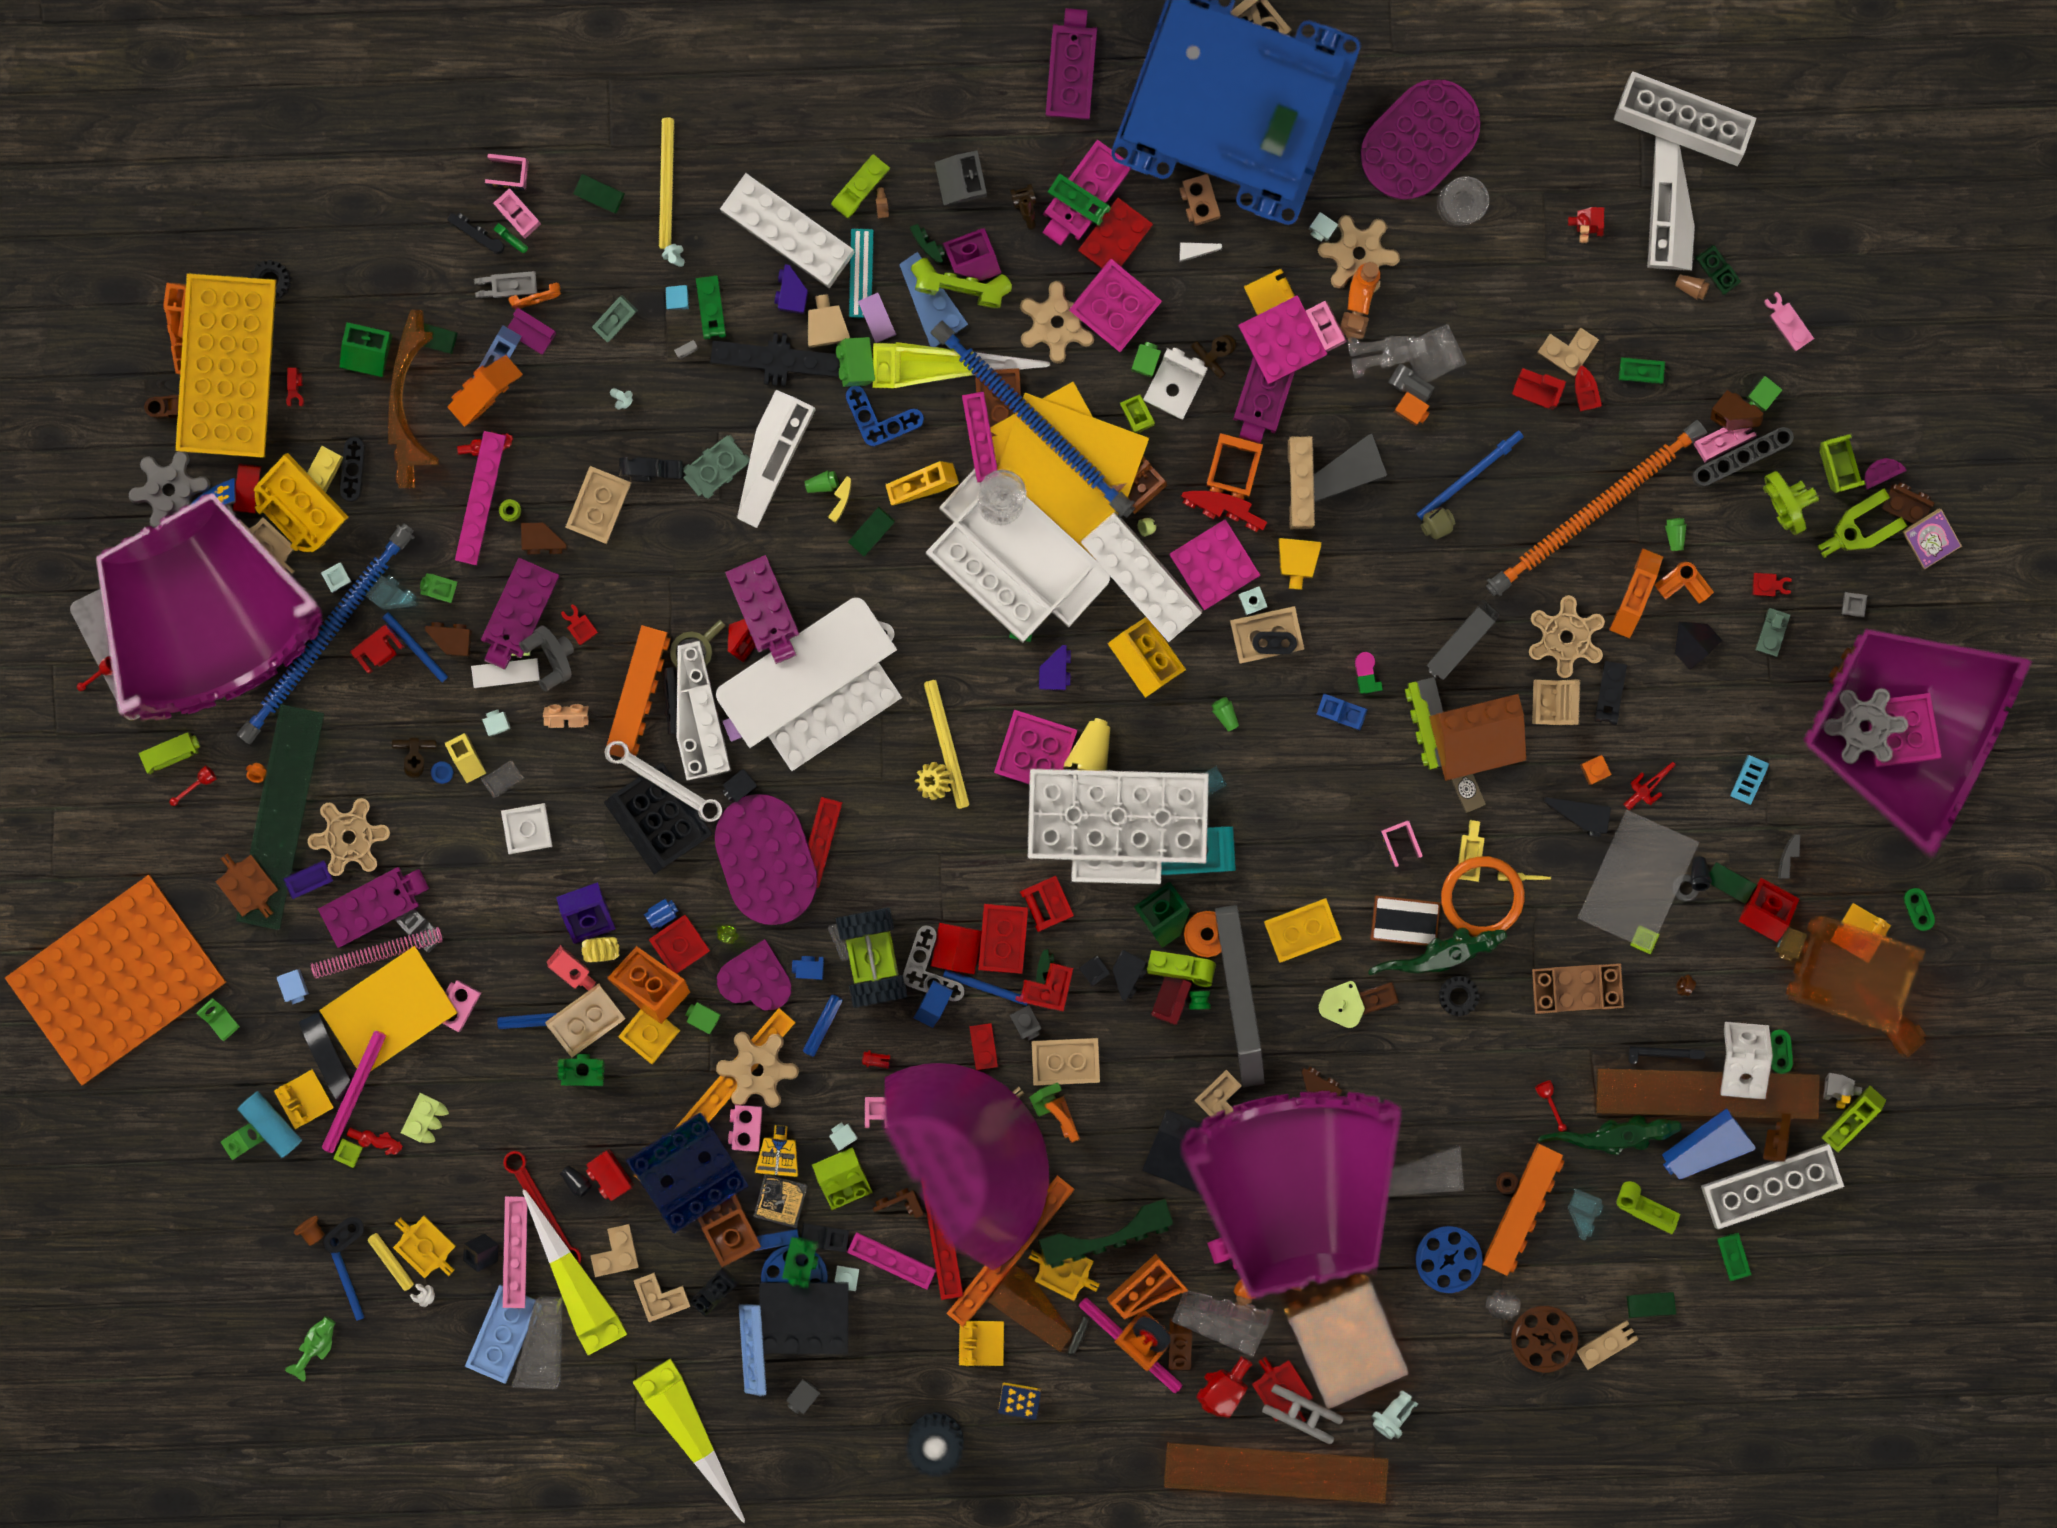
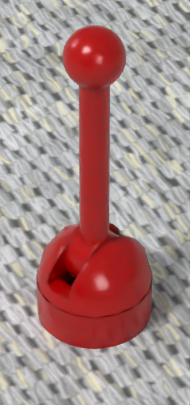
M107 656L100 662L97 673L85 682L78 683L77 689L79 691H84L88 684L102 674L106 676L113 675L111 656Z
M207 765L200 769L197 776L198 780L176 798H171L169 801L170 805L176 806L181 798L200 783L208 785L214 782L217 776Z
M1551 1080L1535 1086L1537 1094L1548 1100L1558 1122V1130L1565 1132L1567 1126L1562 1123L1551 1098L1554 1092Z

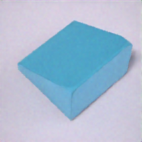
M687 285L666 287L667 309H689Z

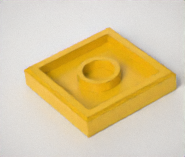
M640 1009L618 1037L653 1065L681 1030L667 1019L660 1024Z

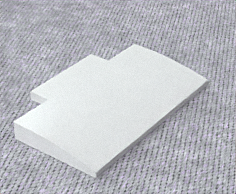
M1030 769L1028 858L1072 859V882L1161 884V862L1206 863L1208 774Z

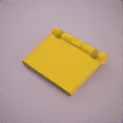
M1282 268L1244 286L1257 315L1295 297L1286 277L1279 281L1276 280V276L1283 273Z

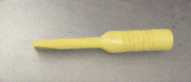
M1498 872L1497 881H1509L1503 873ZM1518 873L1522 881L1551 880V877L1532 876Z

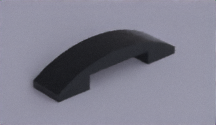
M318 1012L299 1021V1025L328 1087L336 1101H339L345 1097L352 1080L349 1073L346 1072Z

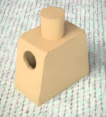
M828 295L816 296L817 309L808 311L809 348L837 344L845 338H850L839 305L830 307Z

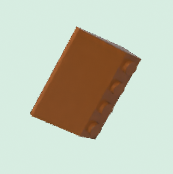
M1519 694L1429 716L1445 781L1526 761L1524 714Z

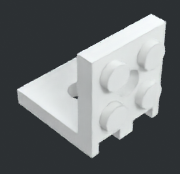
M1173 347L1172 350L1167 349L1143 401L1183 420L1207 368L1204 367L1205 362L1195 357L1190 360L1184 357L1185 353ZM1168 385H1177L1179 393L1176 396H1169L1166 392Z
M1725 1022L1726 1059L1720 1090L1721 1096L1765 1099L1772 1061L1769 1025ZM1750 1074L1751 1078L1744 1080L1740 1076Z

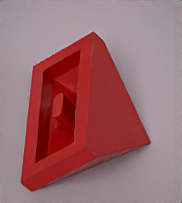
M745 619L729 624L728 652L744 662L756 646Z

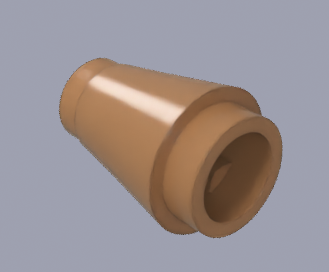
M1680 274L1675 287L1696 300L1698 298L1704 300L1710 283L1705 282V279Z

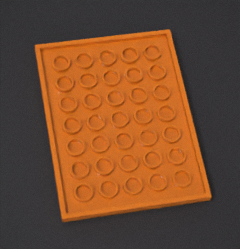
M147 875L5 977L81 1086L227 983L151 875Z

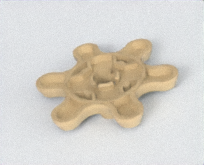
M1343 215L1338 220V227L1341 230L1340 240L1335 243L1322 242L1318 247V253L1321 257L1332 258L1337 263V271L1331 277V283L1335 288H1343L1348 280L1353 278L1354 273L1362 264L1374 262L1379 268L1381 265L1394 266L1400 260V255L1396 250L1385 249L1380 243L1381 236L1387 230L1385 221L1381 219L1374 220L1368 229L1360 230L1355 226L1352 217ZM1361 247L1364 249L1365 257L1358 260L1354 258L1353 250L1355 248ZM1378 281L1374 292L1379 289L1380 281Z
M1054 281L1050 284L1047 301L1038 303L1031 298H1025L1020 304L1021 311L1033 319V326L1029 331L1022 334L1021 343L1025 347H1033L1039 342L1046 343L1050 348L1049 356L1051 361L1057 364L1065 360V348L1070 342H1077L1084 347H1088L1094 342L1093 333L1084 329L1081 320L1069 311L1074 302H1069L1065 298V286L1060 281ZM1054 316L1063 318L1064 324L1061 328H1054L1051 325V319Z
M1573 596L1562 598L1560 612L1556 616H1548L1541 610H1537L1531 615L1532 624L1541 629L1543 636L1540 642L1533 644L1529 648V655L1534 660L1542 659L1545 656H1553L1557 661V674L1561 678H1568L1572 675L1573 663L1577 658L1582 657L1591 663H1598L1603 657L1601 649L1592 644L1591 635L1604 626V618L1600 614H1593L1588 618L1578 616L1576 612L1577 601ZM1563 631L1572 633L1573 638L1570 643H1563L1561 641L1560 635Z
M357 799L352 810L348 813L339 812L332 803H325L320 809L321 815L327 821V828L322 833L311 834L308 838V845L311 849L318 850L324 848L331 853L328 871L333 876L341 875L346 864L350 861L358 862L362 869L367 872H371L377 867V860L370 851L371 846L376 841L387 840L390 836V830L385 825L372 826L367 822L366 815L370 809V804L366 799ZM346 831H352L356 836L351 844L346 843L343 839Z
M740 1032L736 1034L734 1043L739 1050L738 1057L733 1061L722 1060L716 1066V1071L720 1076H731L737 1082V1088L731 1096L732 1102L735 1105L742 1106L751 1095L759 1094L764 1098L767 1106L777 1107L781 1102V1097L776 1089L777 1083L782 1079H795L799 1074L797 1065L783 1063L778 1058V1052L784 1044L783 1037L779 1034H772L764 1045L757 1046L752 1043L747 1033ZM758 1063L763 1066L764 1072L761 1076H754L751 1073V1067L754 1064Z

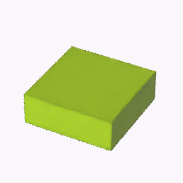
M343 1138L333 1159L354 1168L363 1147Z

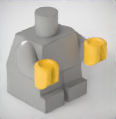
M1829 1073L1825 1077L1823 1099L1829 1100L1831 1097H1835L1837 1099L1836 1107L1845 1109L1846 1104L1850 1103L1853 1095L1861 1096L1862 1087L1854 1086L1855 1081L1844 1075Z

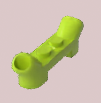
M922 258L911 266V271L917 279L915 290L935 296L939 288L979 296L977 305L1000 308L1002 297L1011 292L1012 289L1010 280L1002 274L984 284L979 283L978 279L966 277L965 280L957 278V275L953 273L938 274L927 258Z

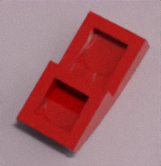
M239 464L236 479V502L233 505V511L256 512L255 506L257 505L255 502V491L253 490L260 481L261 466Z

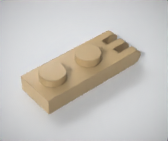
M1627 1320L1576 1350L1587 1370L1638 1340L1636 1335L1630 1339L1627 1338L1628 1335L1634 1332L1632 1328L1623 1331V1328L1629 1325Z

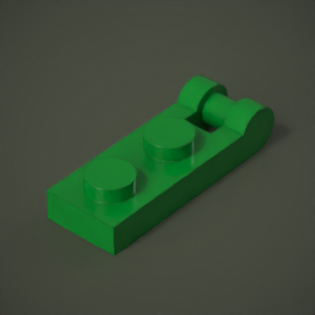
M1060 173L1047 192L1097 226L1101 225L1102 217L1111 209L1108 204ZM1093 204L1098 207L1094 214L1089 211Z
M718 276L696 278L704 340L711 339V336L726 337ZM717 321L718 327L709 328V322Z

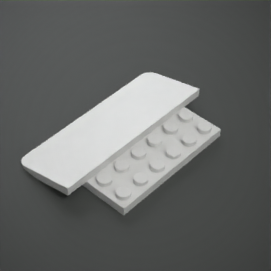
M974 469L939 507V510L954 523L926 551V555L1022 643L1051 613L1069 628L1108 585L1110 575L1097 560L999 471V479L977 483Z
M860 598L848 600L800 632L798 636L791 638L790 641L796 656L776 664L770 652L719 686L716 691V698L749 748L768 736L790 770L793 771L902 698L879 664L881 660L897 649L865 601Z

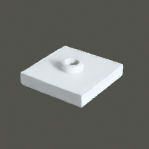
M545 803L501 811L508 854L553 847Z

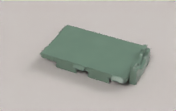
M727 435L713 447L706 449L702 456L691 465L688 464L683 468V472L686 474L683 479L698 497L703 495L705 499H709L714 495V491L725 482L729 483L735 474L749 464L750 458L744 455L738 448L731 435Z

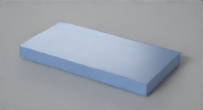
M499 1285L465 1367L506 1384L540 1305V1301L526 1296L525 1308H503V1285Z
M739 1304L744 1392L758 1396L766 1395L760 1306Z

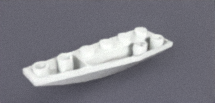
M1656 136L1647 268L1691 271L1695 226L1680 145Z
M778 390L775 391L756 429L737 519L755 528L758 527L816 410L815 407Z
M700 641L678 646L677 741L687 780L731 772Z

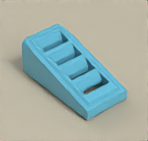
M1747 755L1730 796L1751 805L1769 763ZM1750 764L1760 767V772L1749 768ZM1746 772L1756 775L1757 779L1745 776ZM1745 780L1754 784L1753 788L1741 784L1742 781ZM1741 788L1750 792L1749 797L1739 793L1738 789Z

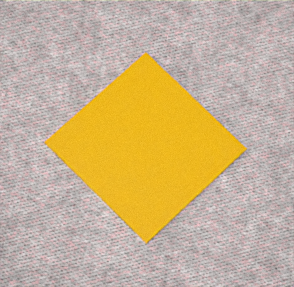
M1024 393L1022 401L1024 399L1027 401L1024 405L1026 406L1029 403L1031 406L1028 409L1030 410L1032 407L1035 409L1033 414L1038 411L1037 417L1042 415L1043 419L1041 421L1046 419L1047 423L1045 425L1050 423L1051 427L1049 429L1055 428L1053 433L1056 431L1060 432L1057 437L1063 435L1062 441L1067 439L1066 445L1071 443L1070 449L1075 447L1074 453L1080 452L1078 457L1084 455L1085 457L1082 461L1087 458L1089 461L1086 464L1088 465L1091 462L1093 464L1091 469L1095 466L1097 468L1095 473L1099 470L1101 472L1099 477L1103 474L1105 476L1103 481L1108 486H1118L1119 484L1127 483L1119 493L1122 492L1128 498L1149 438ZM1023 415L1020 418L1016 416L997 470L1091 555L1081 541L1114 513L1115 510L1109 505L1110 502L1104 497L1105 494L1097 486L1094 489L1091 488L1093 482L1088 485L1087 481L1089 479L1084 481L1083 477L1085 475L1080 477L1079 473L1081 471L1076 473L1074 470L1077 467L1074 469L1070 467L1073 463L1066 464L1069 459L1063 461L1064 455L1059 457L1060 451L1055 453L1056 447L1051 449L1052 443L1046 444L1048 439L1044 442L1041 440L1044 435L1039 438L1037 436L1039 431L1035 434L1033 432L1035 427L1031 430L1029 428L1031 423L1027 426L1025 424L1027 419L1024 422L1021 420Z

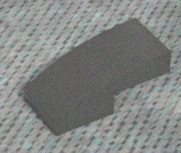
M1792 835L1780 860L1778 878L1790 879V857H1799L1800 835Z
M416 909L395 919L410 936L414 934L416 941L419 943L416 935L418 933L420 943L424 946L420 933L422 932L424 942L428 945V947L424 946L423 948L426 952L429 953L440 942L436 928ZM433 928H434V930H435L436 938H437V940H438L437 943H436V939H435V936H434V933H433ZM429 929H430V931H431L432 939H433V941H434L433 944H432V940H431L430 935H429V931H428ZM424 931L427 932L428 941H427V939H426V936H425V932H424Z

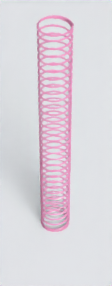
M437 927V935L439 941L442 943V935L439 928ZM433 928V933H434V936H435V939H436V943H437L438 940H437V938H436V933H435V930H434V928ZM429 929V930H428V931H429V935H430V938H431L432 944H433L434 941H433V939H432V934H431V931H430V929ZM424 931V932H425L426 939H427V941H428L427 932ZM420 932V933H421L422 940H423V943H424V946H427V947H428V945H426L425 942H424V937H423L422 932ZM416 933L420 947L424 948V946H422L421 943H420V938H419L418 933ZM412 934L413 940H414V943H415V947L418 948V946L416 945L415 936H414V934ZM408 935V938H409V941H410V944H411V948H412L413 946H412L411 937H410V935ZM404 936L405 943L407 945V950H409L407 939ZM400 938L401 944H402V947H403V953H404V951L406 952V950H405V948H404L403 940H402V938ZM396 939V942H397V945H398V948H399V954H398V955H400V952L402 953V951L400 950L399 941H398V939ZM392 940V943H393V946H394V949H395V955H394V956H396V953H397V951H396V946H395L394 940ZM388 941V944H389V948H390V950H391V956L389 955L388 949H387V945H386V943L384 942V946H385V949H386V952H387V957L384 955L383 946H382V944L380 943V947H381V950H382V953H383V959H384V957H385V958H388V955H389V957H392L393 952H392V947H391L390 941ZM376 944V948H377V952H378V954H379V960H380V958L382 959V957L380 956L379 947H378V945ZM372 946V950H373V953H374V955H375V961H376L377 957H376L375 949H374V946ZM364 948V952H365V955H366V958H367V963L364 961V956H363L362 950L360 949V954H361V957H362V959H363V964H361L358 951L356 950V955H357V958H358V960H359V966H360V964H361V965H364V963H365V964H368V961H369V960H368V955H367V951H366L365 948ZM370 950V951H369V954H370L371 962H372L373 958H372V954H371V950ZM352 951V956H353V959H354V962H355V967H356L357 963H356V959H355L354 952ZM348 953V958H349V961H350V963H351V968H352L353 964H352L351 956H350V954ZM344 954V959H345V962H346V964H347V969H348V968H350V967L348 966L347 958H346V955ZM336 956V962H337V964H338L339 971H340L341 968H340L339 960H338V957ZM332 957V963L335 968V972L332 971L331 963L329 964V967L331 969V974L332 972L335 974L337 969L335 966V961ZM342 959V960H341V963H342V965H343V970H344V969L347 970V969L344 967V963H343V959ZM320 961V967L322 969L323 976H327L328 974H330L328 972L327 964L325 965V968L327 970L326 975L323 970L322 962ZM316 962V968L312 963L311 969L314 977L317 979L321 974Z

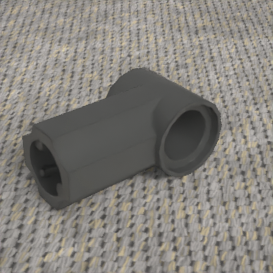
M1402 364L1398 365L1388 381L1395 389L1403 393L1409 392L1424 403L1428 401L1435 387L1417 377L1416 373Z

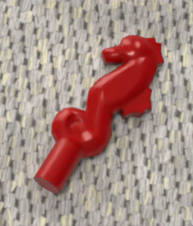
M508 433L500 434L506 436L503 451L509 448L513 441V436ZM475 439L468 445L457 446L458 455L471 453L474 456H478L482 440Z
M349 1128L347 1136L358 1140L362 1147H368L372 1144L379 1149L389 1148L385 1151L386 1155H396L403 1147L400 1141L397 1142L391 1138L388 1132L380 1134V1137H376L371 1131L360 1132Z

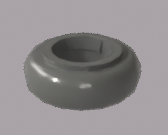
M1680 875L1673 882V894L1680 901H1691L1699 893V891L1692 888L1690 894L1683 895L1679 890L1681 883L1686 881L1690 883L1691 875Z

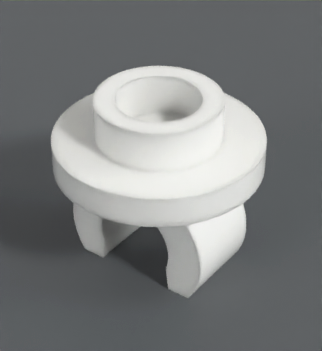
M416 1284L415 1287L421 1293L419 1295L411 1294L410 1297L414 1302L419 1303L420 1306L426 1307L434 1300L435 1293L433 1292V1287L429 1285L424 1287L422 1284Z

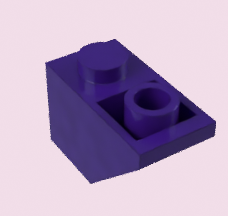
M785 264L784 270L780 269L778 282L782 283L781 291H776L774 304H778V310L805 314L808 291L790 265Z
M1062 645L1039 667V690H1066V685L1070 686V672H1066V663H1071V650H1066L1067 645Z

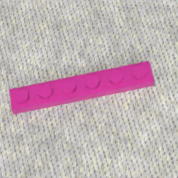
M487 431L483 433L456 552V561L473 565L478 563L506 440L505 435Z

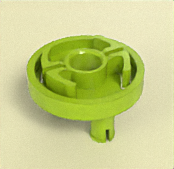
M1777 471L1764 477L1766 485L1763 487V490L1771 497L1772 504L1779 515L1777 517L1779 523L1784 529H1789L1794 535L1805 531L1806 525L1801 511L1802 508L1819 501L1818 496H1815V490L1813 488L1808 491L1804 489L1805 485L1802 481L1788 487Z

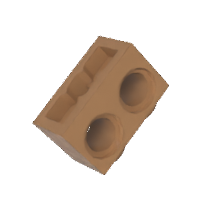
M1208 174L1182 181L1183 187L1179 188L1182 200H1187L1189 208L1186 209L1189 222L1193 221L1196 226L1220 219L1221 215ZM1195 184L1202 188V193L1197 196L1190 192V187ZM1206 206L1209 210L1208 215L1204 217L1199 216L1196 213L1197 207Z

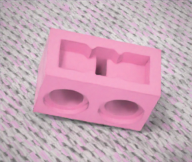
M510 188L493 203L524 238L528 237L541 225L538 219Z
M1323 301L1306 310L1327 352L1347 342L1328 302Z
M456 980L455 984L450 983L445 993L458 1012L457 1018L454 1021L446 1020L443 1024L457 1032H461L481 992ZM459 989H464L468 994L464 1002L459 1001L456 997Z
M735 1105V1109H731L730 1122L734 1123L733 1131H729L728 1144L732 1145V1150H760L763 1106ZM746 1110L752 1114V1120L749 1123H744L740 1120V1113ZM739 1134H749L750 1143L747 1145L740 1144L738 1141Z

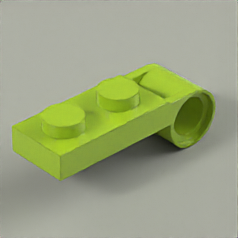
M873 154L835 197L831 205L846 218H849L865 197L885 176L890 167Z
M1151 950L1147 973L1192 980L1195 985L1210 987L1216 963L1208 959Z
M1624 1182L1617 1198L1618 1207L1653 1226L1673 1234L1680 1214L1640 1195L1641 1188L1635 1182Z

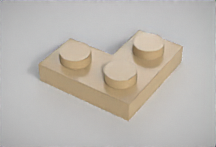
M1582 328L1578 330L1569 345L1549 334L1537 353L1575 377L1579 367L1583 365L1599 339Z
M1225 1070L1195 1101L1209 1116H1214L1222 1110H1225L1226 1115L1233 1112V1108L1226 1100L1242 1085Z
M630 1224L608 1228L612 1250L590 1255L595 1277L639 1268Z
M655 1273L634 1280L648 1322L691 1307L684 1286L662 1293Z

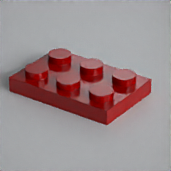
M1117 198L1110 211L1102 218L1101 225L1094 228L1078 252L1101 269L1110 259L1122 267L1153 226V223Z
M984 904L978 970L1023 974L1028 916L1027 907Z

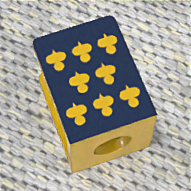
M1004 1382L998 1412L1000 1414L1036 1420L1041 1389Z

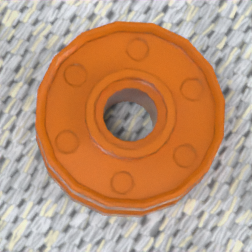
M1199 912L1192 916L1185 926V943L1191 952L1200 957L1208 958L1221 953L1215 912ZM1204 928H1210L1213 931V938L1211 940L1202 939L1201 931Z

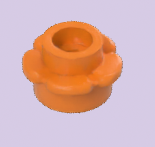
M260 763L248 765L246 768V777L254 783H261L268 774L265 767Z

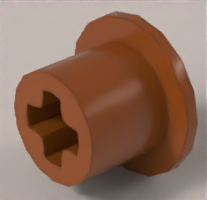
M318 1216L307 1219L294 1231V1234H300L309 1246L318 1242L325 1235L317 1224Z

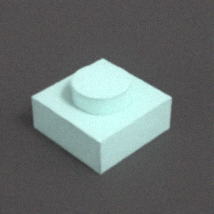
M341 562L321 572L332 593L352 582Z
M837 1265L835 1282H849V1290L856 1291L859 1269Z

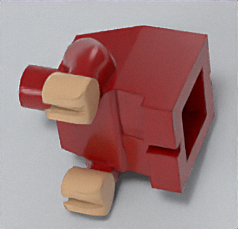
M1590 207L1577 211V217H1568V226H1577V231L1581 233L1580 243H1587L1588 234L1597 233V236H1603L1604 207Z

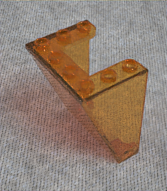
M1815 916V919L1810 920L1807 931L1810 932L1808 940L1803 941L1800 952L1803 953L1801 961H1797L1794 966L1793 973L1796 976L1794 982H1789L1786 994L1789 995L1787 1000L1897 1035L1901 1025L1899 1020L1903 1015L1902 1010L1915 971L1918 970V963L1923 960L1926 950L1825 916Z
M1356 1273L1348 1277V1282L1345 1283L1346 1287L1343 1288L1342 1285L1330 1289V1294L1322 1297L1321 1294L1313 1296L1309 1299L1310 1303L1308 1304L1305 1302L1300 1303L1298 1299L1288 1303V1308L1284 1309L1327 1409L1409 1374L1371 1283L1365 1274L1361 1276L1360 1273Z

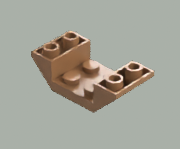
M1621 964L1532 969L1535 1014L1624 1008Z

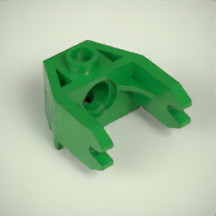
M577 1054V1058L558 1059V1079H561V1085L603 1086L605 1059L590 1058V1054ZM583 1063L589 1067V1073L586 1076H581L578 1073L577 1068L579 1064Z
M791 1237L782 1278L788 1279L789 1284L808 1287L811 1269L816 1270L819 1258L815 1256L818 1245L817 1241ZM804 1254L809 1259L808 1263L799 1265L795 1260L796 1257Z

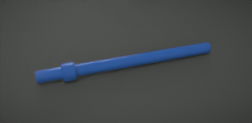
M1518 430L1506 441L1502 440L1494 451L1416 514L1418 518L1422 521L1425 513L1438 508L1501 455L1509 453L1512 450L1511 447L1524 437L1523 434Z

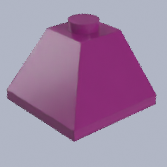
M985 228L943 243L955 273L976 278L979 281L1001 274Z

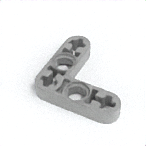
M922 926L916 934L903 973L904 982L911 988L927 993L929 989L927 982L929 979L936 978L942 985H944V981L949 982L947 987L953 988L954 985L959 986L958 990L961 991L960 995H956L955 998L950 996L949 1000L959 1001L965 991L961 983L926 971L937 934L933 927ZM926 929L931 930L930 934L933 935V938L928 939L926 945H930L929 950L916 946L917 942L922 944L923 936L920 934L925 932ZM917 950H923L926 953V959L922 963L916 962L913 958V954ZM912 971L917 972L916 976L923 978V974L928 975L924 981V988L919 987L921 983L919 981H914L913 984L909 983V978L906 977L907 973L911 974Z

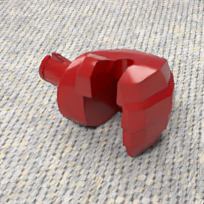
M1241 1356L1231 1372L1220 1369L1214 1373H1207L1204 1379L1208 1384L1205 1388H1201L1197 1394V1399L1201 1403L1202 1409L1217 1417L1229 1418L1247 1391L1248 1386L1243 1382L1242 1378L1250 1366H1252V1363Z

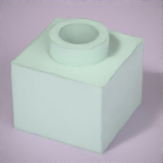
M1320 212L1309 229L1312 231L1311 235L1317 240L1322 241L1324 239L1328 241L1338 224Z
M1260 586L1238 595L1246 616L1267 608ZM1252 596L1257 598L1255 605L1249 603V598Z
M499 710L487 713V718L482 719L490 737L511 729L505 712L499 713Z
M842 1122L831 1129L833 1133L829 1136L839 1151L858 1139L849 1123L844 1126Z

